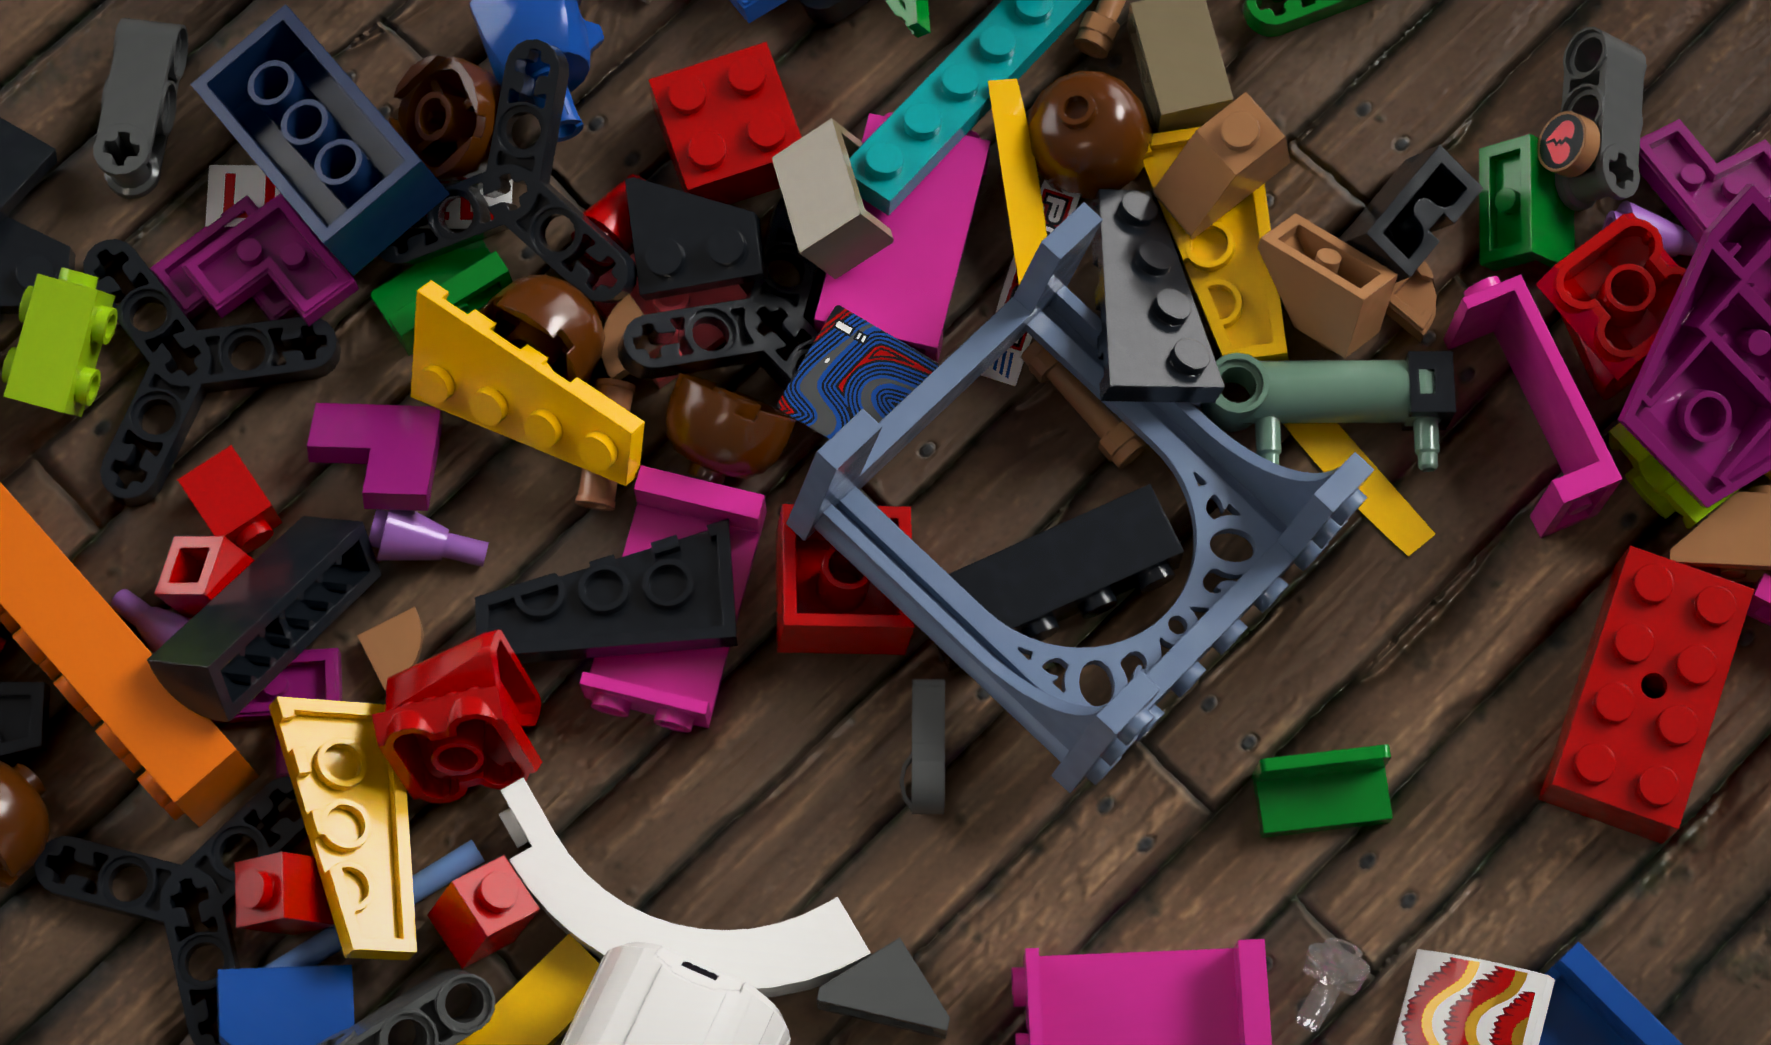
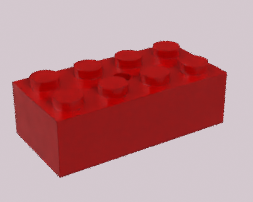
M1630 545L1614 567L1538 800L1661 844L1679 830L1755 589ZM1641 685L1651 689L1656 699L1646 696L1642 691Z

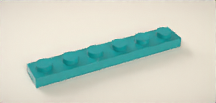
M1002 0L849 158L861 198L889 216L991 109L988 81L1016 78L1018 81L1094 0Z

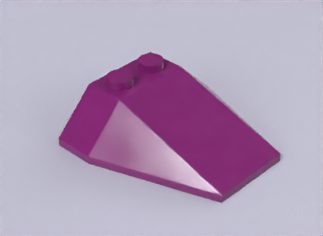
M1746 184L1704 231L1618 417V421L1702 507L1706 508L1771 470V203L1753 184Z

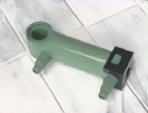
M1408 351L1404 360L1259 361L1251 355L1243 353L1227 354L1216 360L1223 383L1232 382L1242 385L1248 391L1250 399L1245 402L1236 403L1227 400L1220 394L1215 403H1200L1202 413L1224 431L1235 432L1245 430L1252 424H1255L1256 454L1275 464L1280 465L1279 455L1282 453L1280 424L1401 423L1402 431H1414V449L1418 458V468L1422 472H1432L1438 468V453L1440 452L1439 431H1446L1456 413L1453 351Z

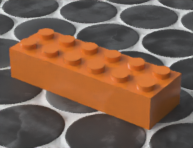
M0 482V622L13 634V639L52 681L61 673L63 674L53 684L92 727L101 720L104 721L95 732L111 751L134 774L142 767L146 769L137 780L152 798L175 821L186 814L200 828L255 781L259 775L211 719L191 711L177 701L163 687L147 661L152 655L150 650Z

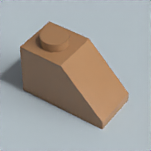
M1244 92L1195 131L1153 189V194L1193 240L1290 164L1286 136L1251 96Z
M1296 213L1260 238L1259 252L1294 328L1317 341L1325 349L1333 351L1343 358H1347L1380 332L1398 276L1397 273Z
M1771 485L1755 486L1750 488L1748 492L1737 491L1670 549L1668 559L1745 586H1753L1764 573L1771 576Z

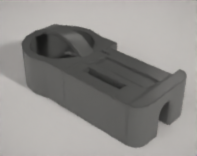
M912 679V752L902 766L899 782L902 799L912 814H944L945 679ZM912 762L910 801L906 795L904 778L906 769Z

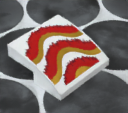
M1417 949L1392 1045H1539L1555 979L1546 974L1501 963Z

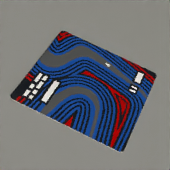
M837 305L834 307L778 401L777 408L831 439L862 409L879 423L936 370L939 364L844 307Z

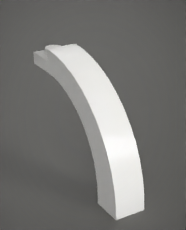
M524 777L500 790L509 808L499 813V816L517 848L527 842L532 846L509 859L514 870L533 899L552 921L600 960H602L609 949L627 943L646 942L658 944L667 950L738 981L746 982L768 998L806 991L821 986L871 955L838 896L803 915L780 923L751 929H699L673 924L649 916L625 904L604 890L583 871L569 855L555 834Z

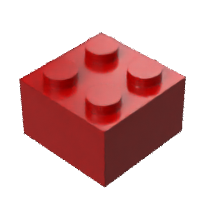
M767 41L648 79L653 110L683 192L729 205L780 188L772 157L802 137Z
M782 504L776 529L777 653L905 655L915 628L914 623L820 533L815 531L806 541H803L786 524L794 504ZM877 506L912 539L911 507Z

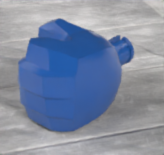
M470 0V11L495 79L501 87L506 61L509 53L517 44L525 40L538 39L558 47L565 54L569 64V79L557 142L566 141L577 136L582 131L584 125L582 119L578 116L570 92L574 91L584 82L590 70L591 53L599 48L604 41L600 25L586 21L582 17L578 7L581 5V0ZM541 53L536 63L527 62L525 67V74L534 77L535 83L538 76H548L550 72V65L541 61ZM522 93L519 94L518 102H528L542 108L545 107L546 99L534 96L533 94L532 97Z

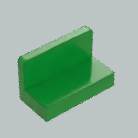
M1532 134L1479 148V184L1483 187V190L1479 193L1480 265L1492 271L1533 261H1538L1552 268L1575 250L1574 211L1566 207L1559 198L1555 187V173L1541 165L1538 158L1539 138Z
M479 240L433 259L415 264L371 292V297L408 356L413 354L416 294L419 288L432 280L449 292L448 302L469 314L474 309L480 311L494 295L511 284L512 279L508 268L496 251L491 253L484 241Z
M1389 745L1260 759L1252 774L1261 838L1390 823L1393 815L1385 767L1391 759Z

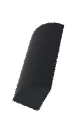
M311 516L301 517L147 659L153 673L163 687L177 701L191 711L212 720L230 722L382 575L363 521Z

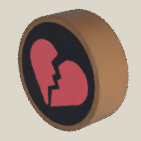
M1564 111L1552 117L1544 126L1538 140V158L1541 165L1545 169L1567 178L1576 177L1584 173L1592 165L1599 151L1600 132L1597 125L1591 119L1572 111Z

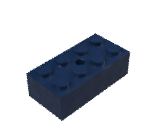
M286 4L190 84L321 242L353 276L449 195V192Z

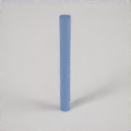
M472 839L412 875L414 905L485 862ZM336 927L324 929L262 968L318 965L342 950Z

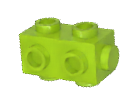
M61 267L58 279L37 273L34 286L30 285L27 287L20 302L19 320L23 323L18 345L8 351L4 360L2 381L7 385L3 397L82 417L85 405H92L97 396L101 381V372L99 369H95L102 344L107 345L111 341L118 318L117 309L112 307L115 296L96 289L99 277Z

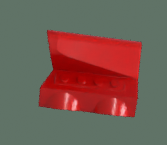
M1633 213L1623 214L1555 264L1536 283V286L1559 311L1593 387L1603 400L1610 399L1636 380L1687 270L1678 266L1663 249V240L1658 229L1650 222L1638 219Z
M501 630L482 633L388 677L385 711L372 714L378 747L413 800L420 798L432 803H450L463 797L468 787L477 785L502 790L523 777L527 781L529 774L537 772L543 763L523 728L532 727L537 724L541 711V697Z

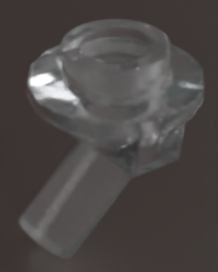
M1327 938L1324 943H1314L1309 946L1303 972L1317 981L1295 1017L1297 1023L1311 1032H1318L1340 992L1342 991L1353 996L1362 987L1371 969L1368 963L1361 958L1363 953L1357 946L1338 938Z

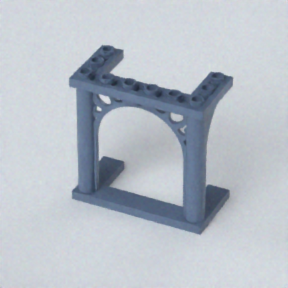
M1085 202L1041 241L1014 296L878 423L864 409L860 410L816 452L786 523L803 541H806L815 531L820 533L1061 763L1051 776L1069 793L1085 778L1096 786L1120 761L1128 748L1135 741L1138 742L1165 714L1157 704L1171 690L1181 698L1206 672V669L1199 661L1213 647L1222 656L1247 630L1248 627L1240 620L1254 605L1259 611L1264 613L1289 586L1281 578L1283 574L1293 564L1304 571L1324 551L1332 538L1345 526L1348 519L1368 498L1359 488L1375 470L1356 452L1340 467L1323 473L1301 472L1283 467L1257 455L1235 441L1189 402L1102 401L1163 459L1183 491L1192 520L1193 555L1188 578L1181 594L1163 617L1141 633L1113 644L1083 648L1058 646L1027 637L999 621L980 605L870 501L860 489L1026 332L1100 399L1099 383L1104 377L1103 360L1098 359L1097 338L1102 331L1101 319L1067 288L1103 220ZM1212 499L1217 504L1220 514L1227 509L1232 515H1224L1213 519L1206 511L1208 500ZM1219 534H1236L1245 538L1251 544L1253 555L1251 558L1241 562L1225 561L1212 552L1210 541ZM1209 573H1214L1227 579H1239L1237 582L1233 580L1220 582L1213 589L1215 594L1207 591L1203 585V578ZM1194 612H1205V614L1198 620ZM1170 620L1179 621L1184 627V632L1182 634L1173 633L1169 629L1168 622ZM1161 645L1170 649L1163 657ZM1023 654L1029 655V660ZM1127 656H1136L1143 662L1144 669H1142L1141 665H1138L1131 674L1130 682L1128 683L1126 674L1121 667V661ZM1056 662L1066 669L1062 678V691L1053 684L1058 679V676L1045 671L1042 668L1044 665ZM1094 664L1100 666L1110 679L1112 688L1111 698L1104 705H1091L1081 693L1079 685L1080 673L1087 665Z

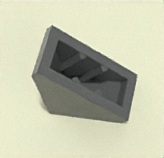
M900 937L819 987L817 1008L819 1010L946 1039L950 1017Z

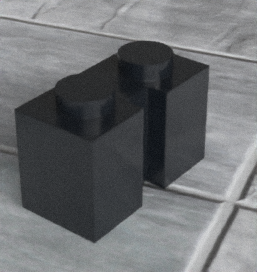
M1438 145L1406 159L1342 235L1340 240L1397 273L1396 282L1410 278L1440 242L1432 232L1455 224L1483 190V187L1441 145Z

